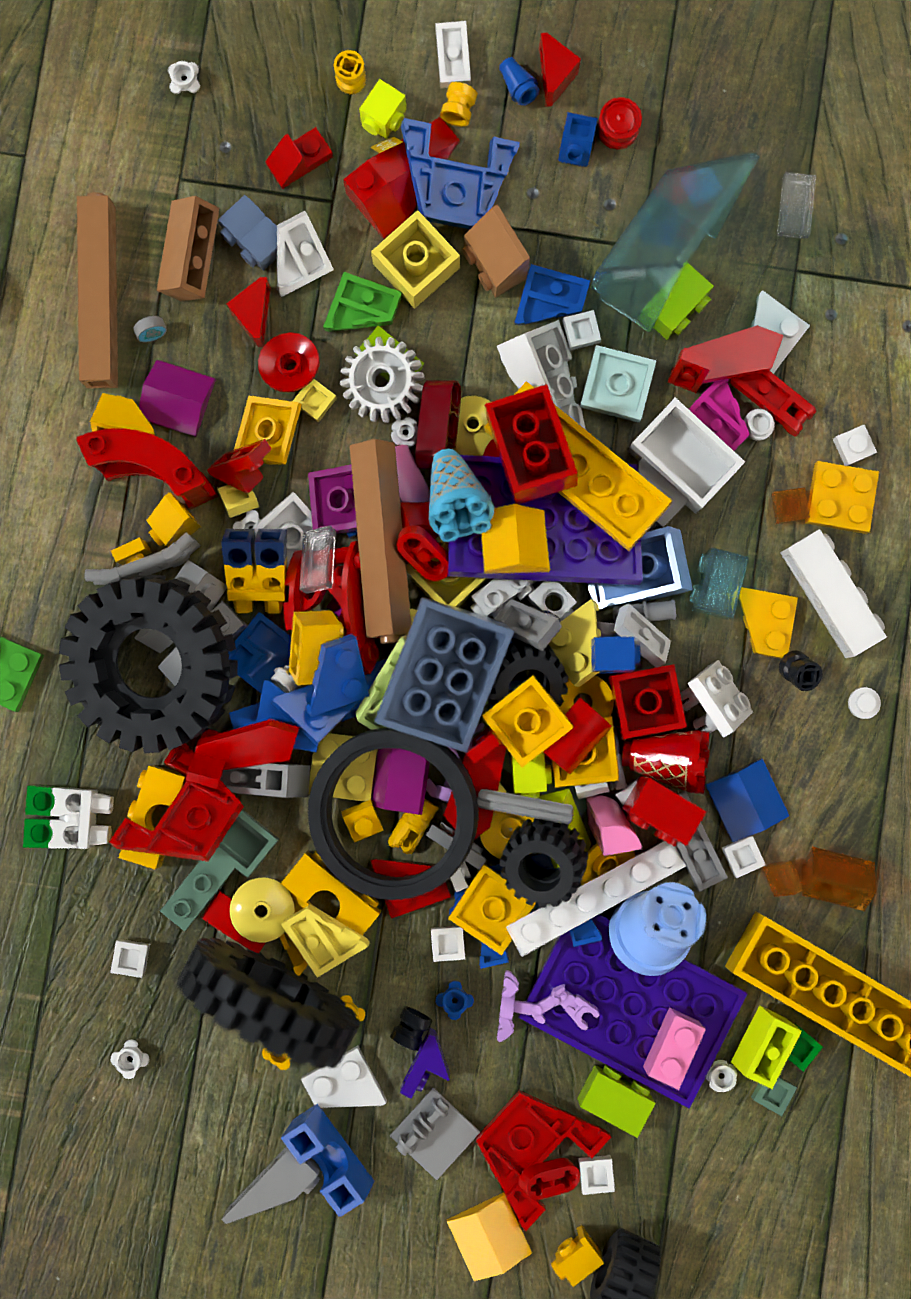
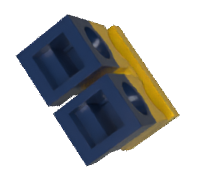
M255 529L225 530L221 545L228 589L227 598L228 601H233L236 613L252 612L254 608L253 601H264L265 612L269 614L281 613L288 586L284 585L287 573V529H258L256 539Z

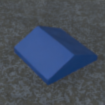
M759 759L705 784L731 842L764 831L789 817L788 811L763 759Z

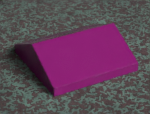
M156 360L143 384L139 409L150 423L197 437L216 379Z
M346 465L308 473L313 535L357 531L352 466Z
M397 748L378 749L371 794L373 806L386 810L422 815L430 762L424 757L407 750Z

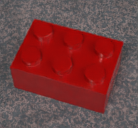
M547 384L485 404L487 420L515 504L519 505L578 486V472Z

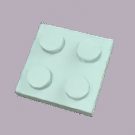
M596 345L580 407L640 423L656 360Z

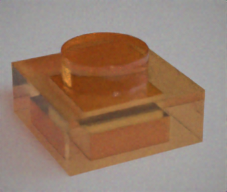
M805 487L775 491L771 494L776 524L803 521L810 518Z
M791 860L772 862L762 867L774 897L795 895L804 890L799 880L798 872Z

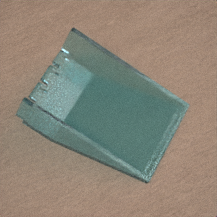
M750 152L667 170L595 272L591 288L601 295L600 299L646 331L651 332L683 267L706 234L712 238L718 236L753 171L759 156Z

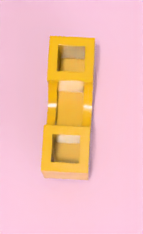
M157 765L148 766L147 770H143L140 774L137 787L141 788L137 801H132L127 818L153 831L155 829L152 823L153 811L160 804L171 805L185 784L186 776ZM121 850L118 858L157 869L162 867L165 856Z
M307 851L280 883L305 904L318 891L326 890L332 892L337 896L340 903L339 913L334 919L361 935H364L381 912L377 907L379 905L378 900L361 894L340 881L327 868L317 851L313 854Z

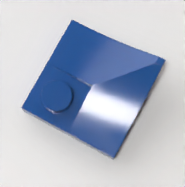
M259 612L235 640L236 649L228 652L229 659L238 660L237 675L262 694L264 680H271L275 674L274 669L278 667L284 668L286 665L289 666L291 636Z

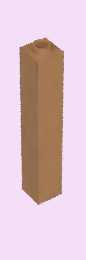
M91 192L87 196H77L79 381L86 388H118L116 207L108 195L105 196L102 193Z
M372 439L350 445L366 636L367 638H380V644L397 643L400 639L399 636L408 635L411 627L406 560L397 550L398 535L403 527L395 443Z

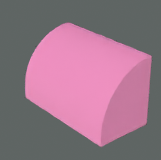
M408 445L395 446L400 501L430 502L429 487L420 469L417 467Z
M602 795L586 797L588 825L604 856L642 849L639 838L629 820L626 819L621 806L615 800Z

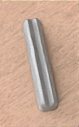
M481 789L477 797L478 807L564 824H570L573 819L574 808L569 804Z

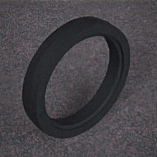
M379 728L361 733L338 747L318 771L308 802L310 834L324 864L348 887L379 899L399 900L412 898L427 893L445 883L466 860L472 848L478 827L479 809L476 790L467 769L456 754L447 746L391 728ZM382 748H397L416 753L431 762L443 774L452 790L457 810L456 830L452 843L439 862L421 873L404 877H393L370 871L357 863L346 852L336 835L331 810L336 784L349 764L366 752Z

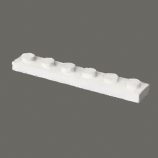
M662 842L580 886L567 902L562 900L560 905L555 907L549 903L546 908H540L508 925L506 928L520 955L524 956L686 867V864L676 847Z

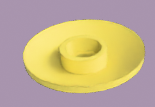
M479 396L461 398L455 450L458 454L483 456L486 446L493 439L484 430V426L488 423L485 404L491 402L488 399ZM470 419H475L478 421L479 426L471 429L468 427L467 422Z
M266 877L255 878L245 882L235 892L230 904V918L234 928L241 936L253 942H269L282 936L286 931L281 924L285 919L294 914V901L289 890L281 885L279 881ZM264 905L268 911L267 915L259 917L255 912L256 907Z

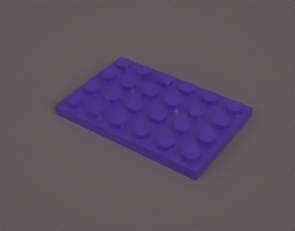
M460 455L489 495L494 508L515 504L500 457ZM628 464L638 472V464ZM558 492L519 504L544 510L550 565L549 572L484 574L481 534L473 533L448 542V576L622 585H640L643 581L641 539L630 551L626 550Z
M601 914L592 918L603 939L601 941L574 947L570 930L558 936L525 1002L538 1003L551 995L553 988L565 984V991L575 996L578 994L596 1006L599 1016L596 1018L589 1012L581 1016L588 1024L587 1030L578 1027L561 1005H556L543 1013L545 1018L544 1024L537 1022L532 1015L519 1013L518 1018L690 1109L748 993L686 959H683L672 971L658 976L643 975L629 969L620 961L611 946L609 938L610 919ZM669 1007L698 1020L706 1029L679 1090L648 1076L643 1067Z

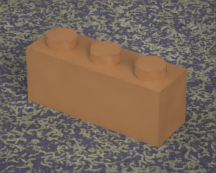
M197 196L171 202L157 285L158 292L179 301L205 298L219 207Z

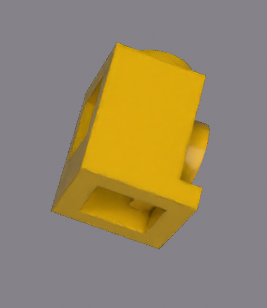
M582 1225L576 1228L577 1237L574 1239L570 1237L559 1245L555 1253L556 1259L551 1262V1266L561 1280L567 1278L572 1287L576 1286L604 1264L601 1250Z

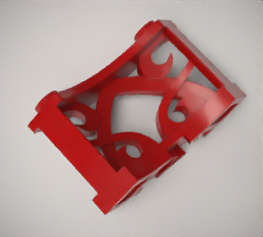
M111 428L89 432L76 438L87 464L99 470L107 481L131 475L157 478L168 484L177 497L181 496L190 510L218 497L206 476L185 454L160 437L139 430Z
M358 541L350 542L348 547L307 554L305 549L294 551L284 584L289 586V602L283 603L286 630L292 631L294 612L313 611L322 601L326 590H328L342 608L338 621L343 624L344 636L353 634L357 638L364 674H371L380 652L374 639L367 638Z

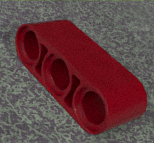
M427 380L423 385L415 451L416 465L419 469H432L433 457L440 450H456L461 405V386L456 380Z

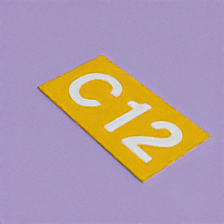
M393 136L370 148L381 153L403 143V141Z

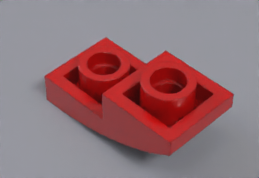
M218 890L201 918L239 944L259 954L266 942L250 941L237 932L230 918L232 897Z

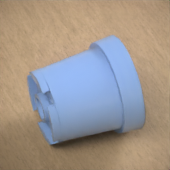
M667 882L654 887L650 891L638 892L620 902L613 911L609 922L610 943L620 961L629 969L648 976L663 975L676 968L687 956L691 945L701 937L706 926L705 909L702 903L699 904L693 896L695 893L682 884ZM653 925H657L659 931H655Z

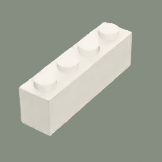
M819 529L780 553L844 657H855L887 637L883 631L885 626L881 618L877 614H873L866 604L868 603V598L864 591L854 585L850 578L852 574L848 565L836 556L833 551L835 546L832 539L826 533L823 534Z

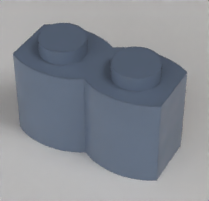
M244 195L218 219L222 228L219 233L229 245L233 246L236 243L243 250L240 254L252 268L257 265L264 271L277 259V226L264 215L253 201Z

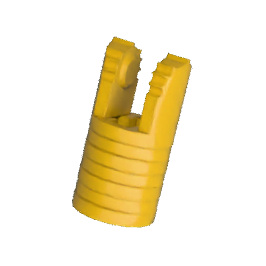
M424 799L422 815L403 813L388 839V846L393 848L401 846L403 853L412 854L439 807Z

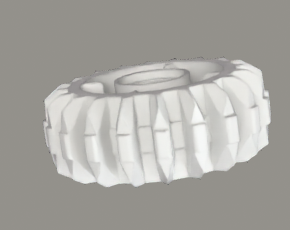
M376 337L375 346L372 347L370 341L365 340L364 346L366 350L362 352L359 347L355 346L353 350L358 356L355 359L351 356L345 358L352 365L351 368H341V373L349 376V378L341 380L340 385L350 388L343 393L345 399L354 398L349 406L353 410L360 407L358 414L363 418L370 411V420L376 422L379 413H381L383 422L387 423L390 419L389 413L392 412L393 416L399 420L401 419L400 408L410 413L412 410L407 405V402L409 400L416 404L419 402V399L413 395V392H422L423 386L415 383V381L425 379V375L422 372L414 371L422 367L420 360L412 361L416 355L413 350L404 353L406 350L404 342H400L395 348V340L389 337L384 346L382 338ZM380 373H388L390 375L389 383L384 387H377L375 385L376 377Z

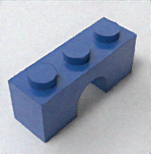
M594 637L591 639L592 672H599L597 675L629 673L635 670L636 664H640V645H635V637Z
M314 1105L294 1118L281 1139L299 1164L310 1158L317 1162L324 1177V1184L320 1192L336 1214L341 1217L362 1204L375 1181L319 1105Z

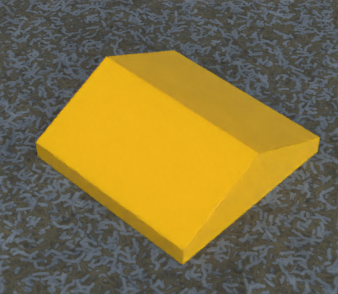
M248 396L234 450L266 439L272 450L263 458L264 464L286 465L302 404L293 401Z
M518 504L494 508V515L490 520L491 528L487 532L481 533L484 574L549 572L550 565L544 510Z
M534 676L530 677L482 715L483 719L521 767L525 766L574 728L555 700Z
M604 717L612 725V728L571 775L552 760L555 788L619 781L618 754L612 717Z
M504 1192L447 1219L449 1228L474 1281L504 1274L532 1254V1250Z

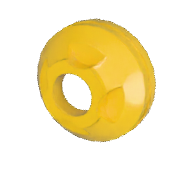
M595 675L580 687H576L568 678V682L565 683L568 687L567 695H561L564 702L560 709L564 714L574 705V698L578 694L585 693L590 696L592 700L591 707L603 718L611 716L614 707L613 694L603 679Z

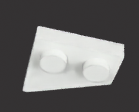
M305 211L277 225V290L281 297L334 270Z
M762 290L756 300L757 307L752 327L758 325L784 335L773 367L770 370L774 374L810 325Z

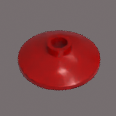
M291 332L279 334L270 339L262 348L258 358V370L263 381L272 389L280 392L298 391L306 387L315 378L320 363L319 353L314 343L302 334ZM289 364H296L295 368L287 370Z

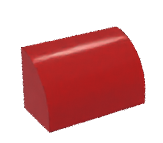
M581 698L565 714L574 728L543 751L570 775L612 728L611 724Z

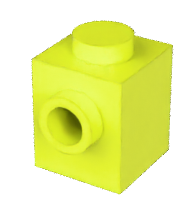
M379 79L359 108L360 119L364 129L372 135L376 136L379 134L386 139L392 130L396 132L404 119L406 96Z
M541 752L523 767L511 755L513 793H521V796L540 798V792H546L547 784H552L551 765H545L544 753Z

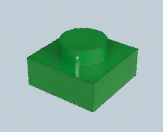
M795 1023V1026L802 1032L788 1059L804 1072L822 1050L823 1046Z

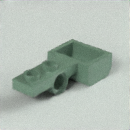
M242 809L209 862L199 861L160 912L183 931H186L205 906L214 898L218 890L223 887L233 871L237 869L247 878L250 877L278 843L279 838Z

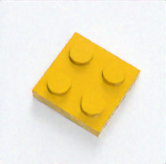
M817 461L814 464L805 524L862 534L869 533L879 471Z
M483 864L448 919L502 955L512 941L506 927L529 915L536 902L531 906L526 904L527 899L523 897L520 899L514 896L515 890H508L505 885L507 879L502 878L495 870Z

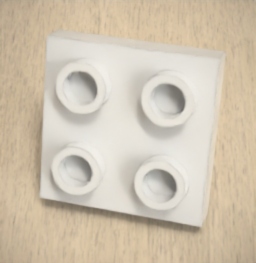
M719 660L707 666L687 683L689 685L687 689L680 692L682 701L689 698L682 704L684 711H688L701 703L707 714L693 721L696 730L702 726L704 727L700 731H709L710 733L718 729L721 735L725 737L734 732L753 713L749 699L744 693L739 692L733 683L731 672L725 666H722Z

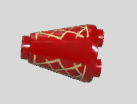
M694 730L636 738L632 742L625 741L622 753V766L629 767L634 772L689 793L704 794L706 783L705 768H708L710 754L708 749L710 732Z

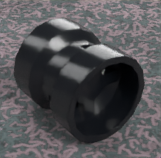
M794 650L788 652L779 663L781 676L801 691L814 689L823 677L821 666L812 659H809L801 651Z
M404 1006L400 1014V1024L394 1027L390 1038L407 1049L418 1051L423 1041L421 1038L422 1034L429 1029L432 1019L414 1008Z

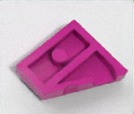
M729 379L714 381L693 403L689 410L735 451L750 434L745 421L740 416L738 402L736 398H733L727 383Z

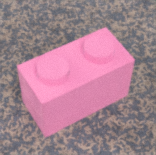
M669 1007L643 1065L648 1076L679 1090L706 1030L698 1020Z

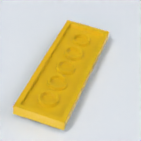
M526 381L515 394L533 389L534 387ZM555 405L578 472V486L559 491L558 493L626 550L630 551L670 507L672 500ZM489 423L484 426V430L493 438Z

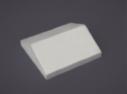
M294 492L252 528L255 529V539L258 529H287V569L294 551L305 549L307 554L320 552L335 539L331 534L313 535L311 511Z

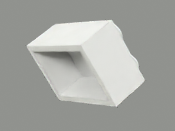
M676 397L635 439L628 449V452L635 459L640 461L644 458L689 500L685 505L695 514L706 505L745 463L737 453Z

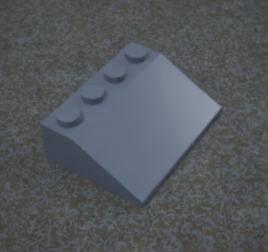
M422 598L374 722L467 752L514 630L505 623L489 617Z

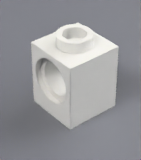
M558 581L542 582L527 597V600L536 610L557 618L559 622L574 612L572 607L577 603ZM549 595L558 596L562 601L561 609L558 611L549 610L545 604L546 597Z

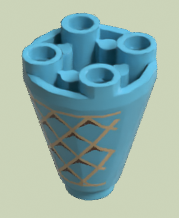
M440 450L434 455L432 462L429 506L430 526L434 532L440 535L441 540L445 542H451L458 537L468 536L473 533L481 534L487 532L491 528L490 520L494 515V505L489 495L463 458L455 450Z

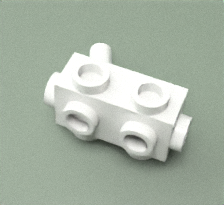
M493 579L471 596L474 604L470 608L474 613L486 617L493 616L495 619L510 599L518 597L521 601L535 590L533 584L536 583V580Z

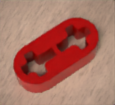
M558 1158L527 1167L520 1175L519 1186L530 1199L541 1200L572 1191L579 1183L580 1171L569 1159Z

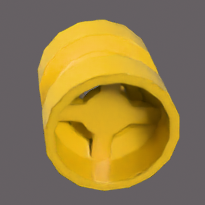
M342 51L336 56L333 65L337 86L346 94H356L366 84L364 61L356 51Z
M461 82L450 83L446 93L448 100L442 106L440 117L445 122L454 126H468L472 115L470 108L475 105L478 95L477 91L473 87Z

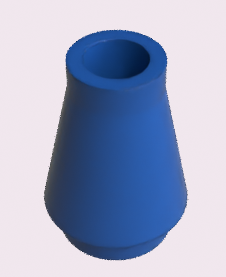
M509 57L500 64L499 70L504 77L512 100L518 102L521 106L531 103L539 94L538 81L519 65L514 57Z

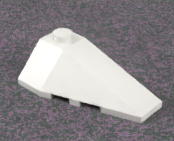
M559 320L497 345L501 361L518 389L526 381L534 388L547 384L554 404L585 429L582 409L575 403L573 389L577 387L576 378L570 377L567 361L572 359L571 352Z

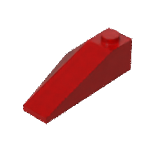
M438 117L430 122L429 156L448 160L457 147L459 138L443 119ZM404 139L401 140L403 143L368 159L343 179L346 195L383 239H386L414 213V209L417 206Z

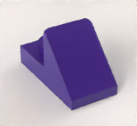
M429 1028L401 1084L400 1093L412 1099L416 1090L419 1092L423 1090L429 1074L425 1072L426 1070L445 1080H450L449 1069L436 1030Z

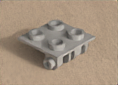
M433 1087L390 1134V1137L398 1143L396 1148L402 1155L406 1156L409 1154L437 1180L477 1137L480 1131Z

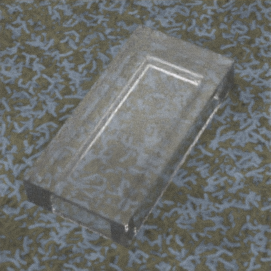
M785 172L782 182L778 236L808 239L810 236L816 175Z
M330 525L303 532L299 590L305 594L333 588L336 530Z

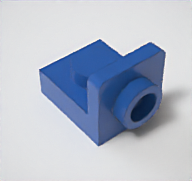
M567 113L558 158L560 162L584 167L588 166L598 118Z

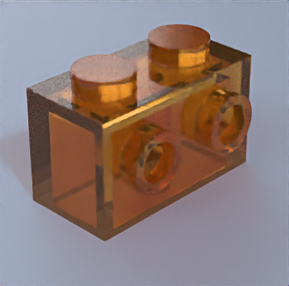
M812 846L801 866L803 896L865 911L877 892L875 863L872 861Z

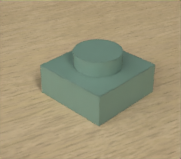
M779 1076L773 1089L758 1083L751 1098L782 1116L797 1087Z

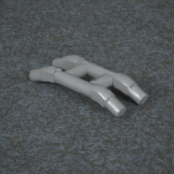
M186 532L168 548L128 564L111 569H86L85 581L93 582L94 585H107L136 576L151 575L170 567L175 568L184 564L190 558V555L201 545Z

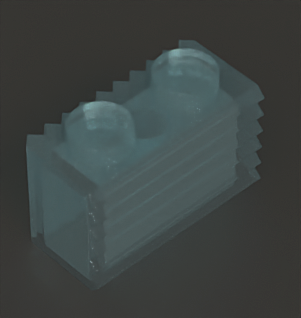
M711 548L707 551L706 555L702 554L697 567V572L701 573L699 585H693V591L690 594L689 602L694 603L692 611L725 620L733 619L749 557L717 548Z

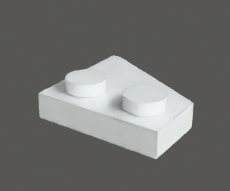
M359 1046L347 1051L337 1067L331 1069L327 1066L325 1069L316 1068L301 1078L314 1105L318 1104L320 1108L383 1106L387 1103V1099Z

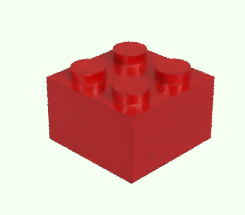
M674 664L607 677L608 686L612 691L614 699L613 712L619 739L687 727Z
M644 776L639 777L621 808L628 812L627 820L645 830L649 826L655 828L656 831L653 835L676 847L678 842L685 846L689 844L707 812L653 779Z

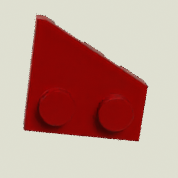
M379 858L371 860L375 873L393 877L418 874L434 866L404 861L382 860ZM445 882L437 888L416 897L384 900L392 919L450 898L451 894Z

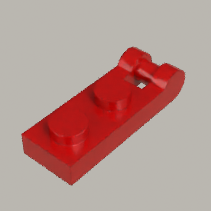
M771 371L732 378L729 382L757 406L769 412L793 436H797L803 429L802 424L806 420H811L817 412L812 404ZM790 405L797 411L793 417L786 412Z

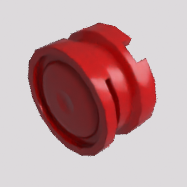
M623 97L613 98L605 103L601 109L597 124L598 137L604 145L619 150L625 149L634 143L642 123V114L638 105L632 100Z

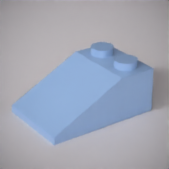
M667 526L646 532L641 538L643 581L640 585L588 583L590 597L597 602L599 610L693 591L681 531Z

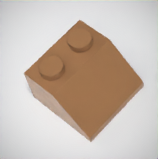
M497 204L464 235V248H462L470 265L475 263L480 272L478 278L486 291L491 290L495 298L525 281L530 263V256Z

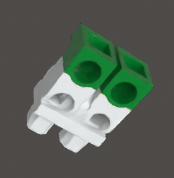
M37 784L28 785L25 815L59 816V819L46 817L25 818L23 848L89 849L94 847V845L109 843L112 832L111 826L96 825L97 813L111 814L114 797L100 794L95 789L54 787Z

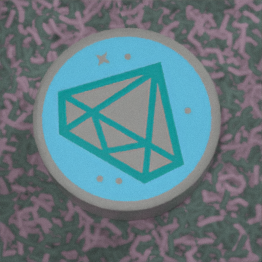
M159 316L145 317L139 320L133 328L140 342L155 341L167 332L165 323Z

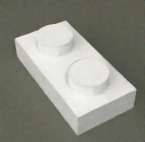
M466 21L436 23L440 88H448L452 82H461L471 86Z
M629 603L619 608L614 631L620 637H635V645H640L641 656L646 658L655 667L666 664L671 640Z

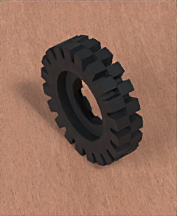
M161 575L136 576L112 582L96 589L98 593L88 595L77 605L81 612L70 615L65 629L70 631L72 635L61 638L59 654L69 656V662L59 665L61 681L72 680L74 684L73 688L64 692L71 706L81 702L85 708L77 716L87 728L95 724L100 725L96 736L107 743L119 739V748L135 752L142 747L144 753H159L166 748L171 750L208 730V726L216 723L225 712L222 705L231 701L235 686L229 684V680L236 677L238 673V660L229 659L228 653L236 649L233 635H223L220 629L227 624L219 610L210 612L207 606L211 600L201 591L190 593L188 591L190 584L178 579L166 581V576ZM154 629L160 631L173 641L179 651L182 663L181 675L176 686L164 696L151 698L139 695L131 690L121 677L118 668L119 649L125 638L136 630Z
M201 938L197 941L178 977L177 985L178 988L182 989L181 993L187 1000L195 1002L193 1006L202 1014L215 1016L213 1022L225 1030H238L240 1032L238 1037L252 1045L258 1041L262 1043L265 1051L279 1057L284 1053L292 1062L306 1065L308 1062L315 1068L325 1069L327 1066L331 1069L337 1067L342 1061L360 1025L355 1012L351 1008L346 1007V1003L338 996L328 994L329 990L318 982L307 981L308 976L303 973L299 976L295 974L294 970L286 969L285 963L272 957L268 960L261 952L258 954L248 948L245 950L241 945L231 941H226L225 943L218 938Z

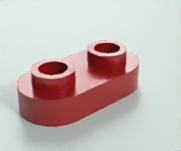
M415 525L403 528L398 535V552L424 578L431 581H439L448 576V552L424 528ZM431 559H438L439 561L434 562Z

